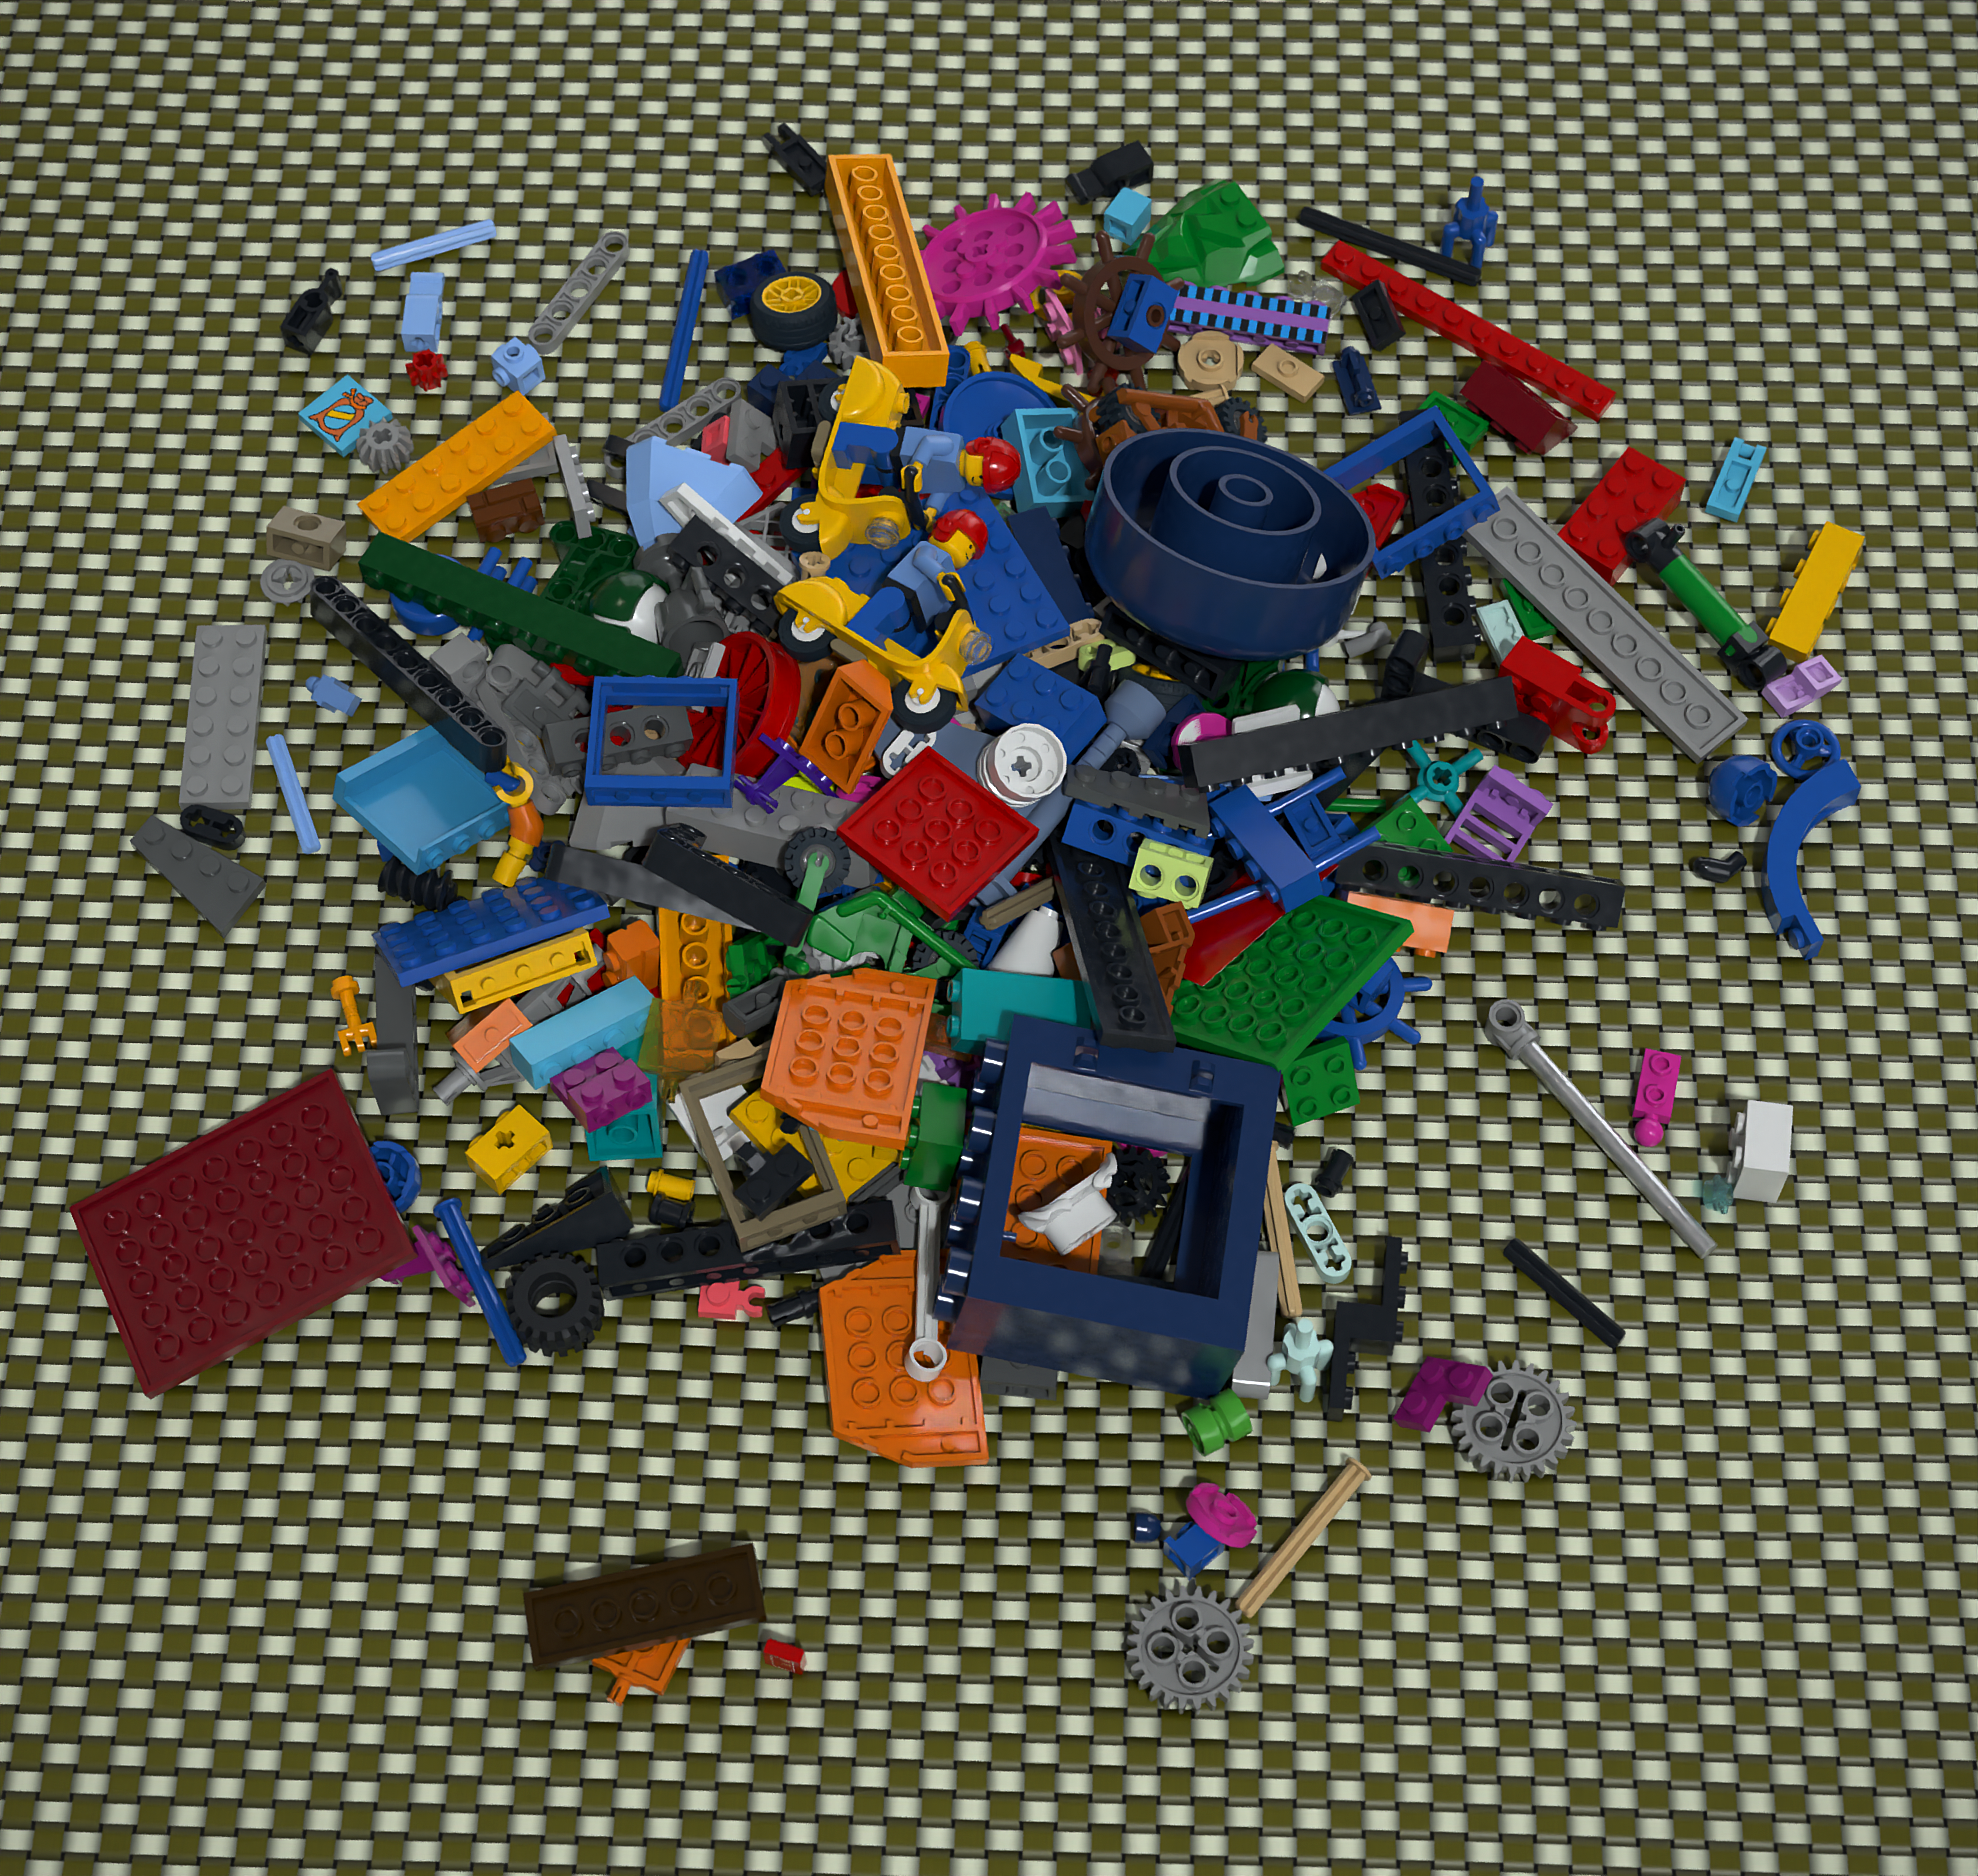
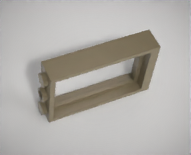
M770 1047L759 1050L753 1057L745 1060L728 1061L722 1064L719 1069L709 1073L699 1072L692 1074L684 1082L678 1083L683 1105L741 1253L847 1214L846 1199L818 1131H811L808 1129V1126L804 1125L799 1127V1132L824 1192L777 1208L761 1222L755 1217L746 1220L742 1207L733 1194L735 1189L705 1116L700 1099L763 1077Z

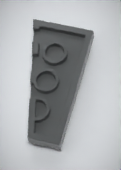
M1084 764L1078 766L1066 765V773L1064 775L1065 795L1106 808H1111L1114 804H1117L1129 812L1128 815L1140 819L1143 818V815H1152L1164 819L1163 826L1177 830L1180 824L1196 829L1194 836L1207 840L1210 830L1206 793L1199 794L1198 788H1185V784L1167 783L1154 777L1146 779L1130 776L1122 771L1108 772L1097 770L1092 766Z
M153 815L147 819L130 840L133 849L160 876H163L172 885L173 889L181 897H184L195 908V911L215 928L216 932L223 939L266 887L264 879Z

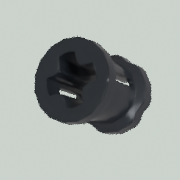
M658 1192L651 1208L650 1224L664 1223L679 1228L680 1232L683 1229L690 1228L694 1218L696 1203L693 1201H688L687 1203L666 1198L665 1193Z

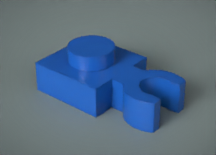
M820 343L805 350L786 351L783 356L784 363L779 367V371L787 376L793 375L796 379L814 360L822 363L828 354L827 343Z

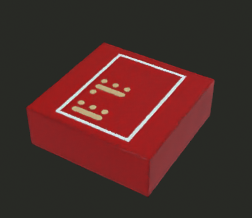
M771 1638L770 1640L768 1639L763 1650L765 1664L803 1675L807 1664L804 1649Z

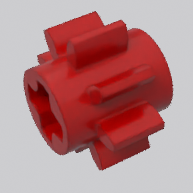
M430 349L413 353L412 363H406L405 365L411 386L419 385L424 391L442 387L441 377H448V370L444 363L443 355L438 354L436 356Z

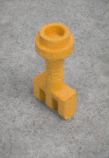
M342 976L332 981L333 987L330 989L333 999L341 1001L348 1029L337 1031L344 1056L352 1055L349 1042L354 1040L359 1053L366 1051L363 1038L368 1036L371 1047L373 1049L377 1048V1034L373 1021L362 1024L357 1010L354 995L360 992L358 982L354 981L352 976Z

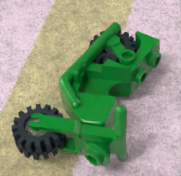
M810 827L803 832H798L789 841L784 854V865L787 875L798 888L795 901L808 907L813 912L818 895L825 892H833V889L840 887L850 872L851 858L847 845L838 834L824 827ZM879 886L867 887L815 911V915L799 947L795 948L785 945L782 955L786 968L799 975H806L810 970V966L805 961V952L802 951L805 940L809 946L842 962L849 961L852 956L858 953L874 952L884 960L885 967L883 971L937 979L935 996L942 995V997H947L949 981L962 968L979 970L976 950L964 935L947 929V931H942L941 929L934 930ZM763 933L766 936L763 940L765 945L783 946V943ZM915 935L921 942L918 941L915 946V952L912 953V967L904 966L912 936ZM934 998L928 1029L932 1024L939 1030L945 1024L947 1025L948 1017L952 1015V1002H949L947 999Z

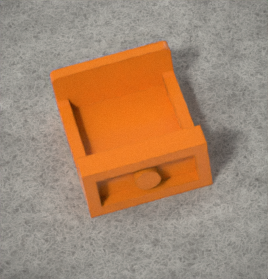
M507 997L473 1010L445 1035L455 1050L478 1073L510 1045V1038L528 1030L533 1025L512 999Z

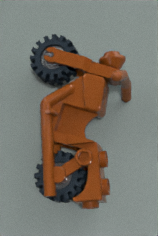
M1122 383L1102 397L1097 404L1098 406H1095L1089 412V420L1091 422H1097L1106 428L1101 435L1095 438L1103 467L1107 457L1118 444L1137 434L1152 430L1197 428L1231 433L1263 443L1268 440V436L1264 435L1268 432L1267 427L1261 425L1264 422L1263 417L1258 418L1256 407L1251 409L1250 402L1247 400L1242 402L1240 397L1235 399L1231 397L1214 409L1211 402L1205 398L1144 391L1140 386L1135 388L1134 383Z

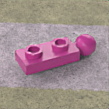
M1645 1048L1632 1117L1642 1119L1634 1128L1636 1141L1644 1147H1653L1659 1144L1663 1138L1664 1132L1660 1123L1669 1124L1682 1056Z

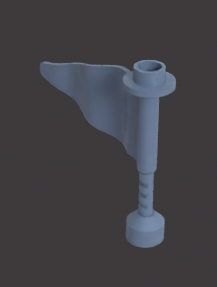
M1123 680L1104 702L1108 726L1075 765H1089L1099 770L1123 740L1148 739L1166 718V711L1160 701L1138 683ZM892 711L873 751L879 761L888 747L905 729L896 720L894 711ZM949 722L941 730L936 731V740L931 748L979 783L977 778L978 759L982 750L997 737ZM913 733L914 737L908 745L914 749L920 741L927 743L924 740L926 734ZM902 751L896 759L889 757L892 760L890 767L893 770H896L898 767L903 769L902 763L908 755ZM1013 765L1011 766L1012 771H1018L1019 775L1021 774L1020 768L1016 769ZM1064 777L1061 784L1049 795L1032 805L1014 809L1040 829L1038 836L968 903L973 909L976 910L978 906L989 908L1018 893L1010 881L1070 811L1077 799L1065 795Z

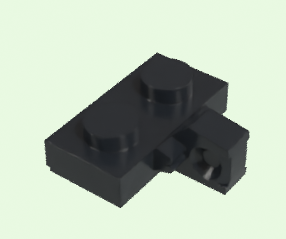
M746 1142L735 1153L739 1156V1162L747 1168L742 1173L747 1181L733 1194L736 1200L761 1222L816 1170L789 1142L774 1156L768 1151L761 1156L758 1151Z

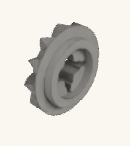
M278 559L265 568L261 575L260 585L264 596L268 597L274 605L283 603L288 607L290 603L296 601L302 604L303 598L306 595H310V583L315 579L311 566L300 564L293 560ZM288 574H290L294 583H291L289 590H286L283 584L286 583Z

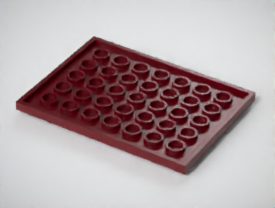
M332 1068L69 1207L144 1395L150 1400L419 1257L341 1082Z

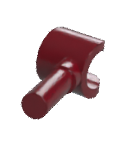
M1002 324L1001 330L1009 344L1003 348L1007 360L1009 361L1011 354L1025 358L1023 340L1014 337L1008 324Z

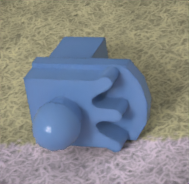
M323 674L322 678L312 676L305 683L308 691L313 693L311 699L316 701V704L333 713L338 709L352 717L362 700L348 692V685L332 676L331 678Z

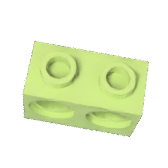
M1145 838L1139 847L1128 888L1136 890L1138 895L1145 898L1155 899L1161 897L1170 900L1171 904L1182 901L1185 909H1191L1192 907L1198 909L1204 897L1214 858ZM1145 866H1156L1161 871V876L1152 877L1148 875ZM1184 875L1192 877L1196 882V887H1185L1180 882L1179 877Z

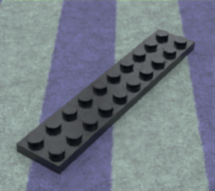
M1055 827L1045 839L1044 844L1099 1044L1114 1049L1123 1047L1141 1049L1150 1053H1173L1177 1039L1131 888H1128L1129 881L1124 865L1061 842L1066 828Z

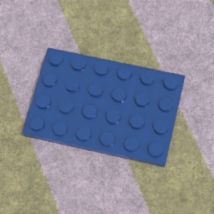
M528 877L517 881L514 887L505 890L500 888L491 889L484 892L481 898L469 902L468 900L455 901L449 904L448 909L442 912L426 911L417 914L413 921L401 925L400 923L384 925L379 929L380 932L371 935L377 951L401 988L609 918L610 913L607 903L596 891L547 880L544 877L538 879Z

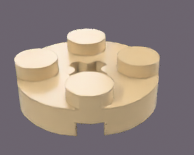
M1218 331L1198 332L1192 336V340L1186 344L1184 342L1179 349L1178 371L1184 379L1185 386L1190 390L1205 392L1219 388V384L1222 383L1227 391L1232 390L1243 372V350L1238 343L1236 346L1230 341L1229 336L1225 333ZM1212 357L1214 362L1218 364L1207 365L1204 362L1207 361V358Z

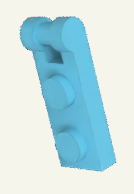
M1735 437L1705 509L1707 513L1736 523L1767 450V447L1758 444L1756 447L1745 444V440Z

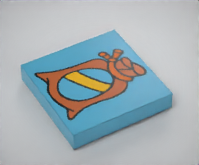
M348 374L298 413L300 421L343 458L356 448V439L360 438V428H369L370 420L377 424L381 422L383 417L387 422L393 419L392 412Z

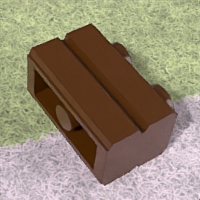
M532 478L466 496L480 543L485 541L499 542L506 535L520 531L530 533L545 524L542 507Z

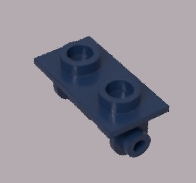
M1353 346L1344 348L1340 360L1332 361L1331 364L1349 416L1380 410L1382 407L1364 356L1360 355V352Z

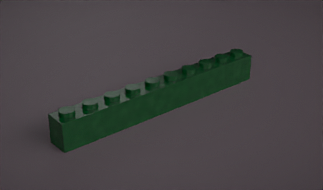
M380 531L358 561L363 580L371 588L391 592L404 602L413 601L418 603L431 613H442L452 617L463 626H474L483 630L492 638H503L513 642L521 650H532L542 654L553 663L569 665L582 675L613 677V675L642 677L653 675L656 677L677 678L684 674L681 654Z

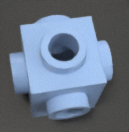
M516 337L508 343L499 346L491 355L492 375L502 387L508 386L513 392L518 390L524 396L545 380L542 359L537 351L530 344L525 345Z

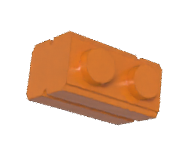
M640 919L628 925L626 930L621 928L608 935L607 951L603 953V960L607 968L606 972L602 974L607 989L634 975L648 990L658 986L660 940L646 921Z

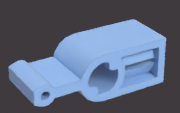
M411 272L409 294L406 295L401 330L405 352H419L430 349L432 352H438L443 314L444 273Z

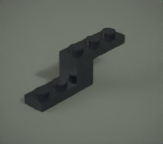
M1387 1236L1384 1250L1381 1305L1337 1301L1334 1315L1333 1353L1330 1368L1327 1421L1342 1422L1344 1409L1351 1410L1353 1387L1346 1386L1347 1374H1354L1356 1353L1392 1356L1395 1343L1402 1344L1404 1321L1397 1320L1398 1308L1404 1309L1406 1286H1399L1400 1274L1407 1273L1408 1252L1402 1251L1401 1237Z

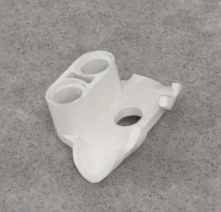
M1112 1152L1105 1154L1104 1162L1100 1163L1099 1170L1048 1205L1031 1212H1021L1018 1215L1020 1222L1032 1231L1044 1233L1061 1256L1068 1254L1108 1226L1117 1216V1213L1100 1193V1190L1110 1188L1112 1175H1115L1117 1172L1115 1155Z

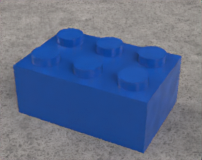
M1019 652L974 703L985 727L999 735H1002L1012 727L1024 723L1039 724L1052 731L1062 742L1067 756L1066 765L1071 764L1107 722V717L1097 696Z

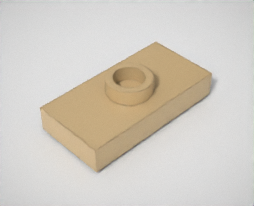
M1273 343L1252 363L1251 371L1303 404L1324 383V375Z

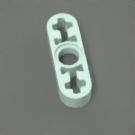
M1298 1183L1292 1185L1286 1191L1284 1198L1286 1215L1319 1277L1331 1284L1343 1282L1348 1277L1351 1268V1256L1316 1191L1307 1184ZM1299 1196L1301 1200L1308 1199L1306 1209L1309 1214V1217H1307L1305 1220V1212L1301 1205H1293L1295 1197ZM1311 1226H1322L1326 1229L1328 1236L1323 1241H1313L1308 1237L1307 1230ZM1330 1246V1255L1335 1263L1342 1262L1339 1271H1336L1333 1267L1326 1268L1328 1255L1325 1250Z

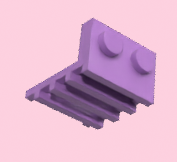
M1494 765L1478 783L1444 839L1448 844L1453 840L1477 857L1514 862L1534 828L1548 814L1553 803L1548 801L1540 791L1529 788L1517 780L1510 771ZM1471 809H1474L1517 838V843L1514 844L1469 813ZM1463 824L1509 855L1507 859L1504 860L1459 829Z

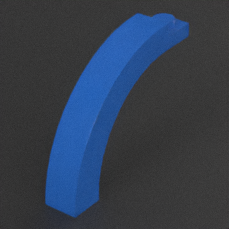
M1846 758L1815 773L1789 797L1773 825L1763 855L1761 890L1768 920L1775 935L1788 932L1792 947L1795 950L1799 949L1804 960L1818 956L1824 938L1810 915L1799 889L1797 879L1798 849L1817 824L1833 813L1855 804L1861 785Z

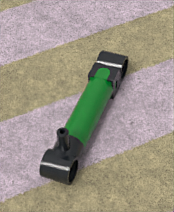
M1651 518L1628 533L1625 537V548L1630 557L1639 563H1646L1721 647L1717 655L1732 671L1738 668L1739 677L1744 685L1752 690H1761L1785 673L1787 661L1783 653L1773 645L1763 646L1770 639L1755 621L1747 624L1676 545L1685 534V528L1682 525L1675 524L1670 529L1668 524L1662 519Z

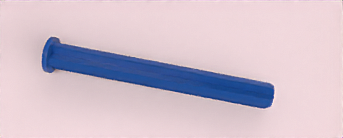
M458 1198L445 1200L434 1208L433 1213L435 1217L442 1220L506 1364L510 1367H515L526 1361V1353L513 1329L510 1318L489 1272L485 1271L481 1265L480 1252L460 1211L462 1206L461 1200Z

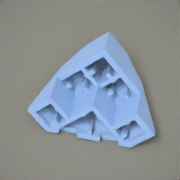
M652 436L633 444L626 450L627 510L640 547L643 546L644 551L658 542L656 536L667 533L679 534L684 529L659 501L666 491L684 482L732 524L763 495V492L745 467L732 462L729 466L711 460L712 455L688 447L685 450L666 445L667 440L657 436Z

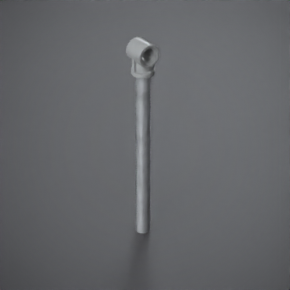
M1509 999L1495 1002L1490 1007L1484 1027V1034L1487 1040L1494 1046L1502 1047L1514 1061L1521 1058L1698 1257L1703 1259L1708 1256L1718 1244L1538 1045L1541 1037L1525 1020L1522 1007L1517 1002ZM1505 1020L1509 1022L1511 1026H1502L1497 1021Z

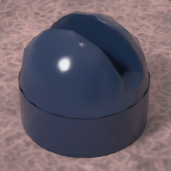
M1135 1512L1134 1543L1146 1544L1155 1541L1162 1529L1160 1520L1148 1512Z

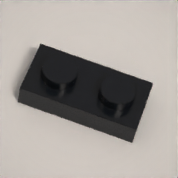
M1375 280L1352 296L1373 348L1381 352L1406 334L1385 283L1381 280Z

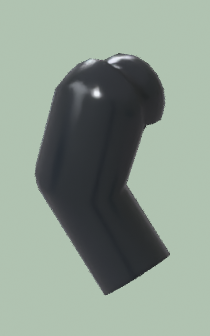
M1738 851L1732 853L1724 861L1711 857H1699L1693 863V871L1704 880L1725 883L1747 865V860Z

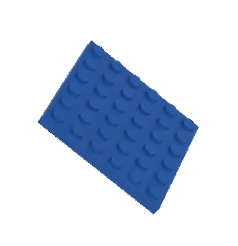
M967 482L961 492H954L946 500L940 514L934 517L937 520L949 511L969 509L984 520L989 531L988 543L985 547L986 551L982 557L977 560L970 559L963 568L956 571L966 591L963 593L968 600L976 627L980 630L981 638L980 646L971 656L961 679L1010 660L1018 652L1025 654L1070 635L1069 624L984 488L971 486ZM928 498L920 500L923 510H925L924 506ZM910 523V534L898 541L878 544L849 543L847 548L837 558L831 560L826 576L832 579L837 577L844 581L854 593L858 595L863 593L872 598L882 589L881 584L903 558L920 541L928 542V535L930 533L923 531L921 528L917 530L913 523ZM792 550V561L801 574L802 568L799 566V558L803 553ZM935 618L922 634L916 633L914 642L905 647V649L920 658H925L939 644L935 635Z

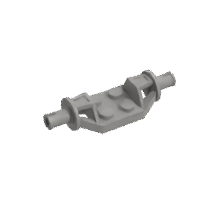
M596 943L592 947L597 966L533 988L515 1004L532 1023L533 1026L530 1028L585 1001L593 995L587 986V980L605 965L603 960L604 951ZM571 983L575 988L564 1009L557 1000V997ZM510 1045L495 1057V1060L501 1066L482 1073H476L459 1053L453 1051L450 1055L455 1060L457 1068L437 1086H434L432 1090L448 1106L450 1102L471 1084L473 1086L477 1085L485 1092L489 1086L523 1082L526 1079L513 1065Z

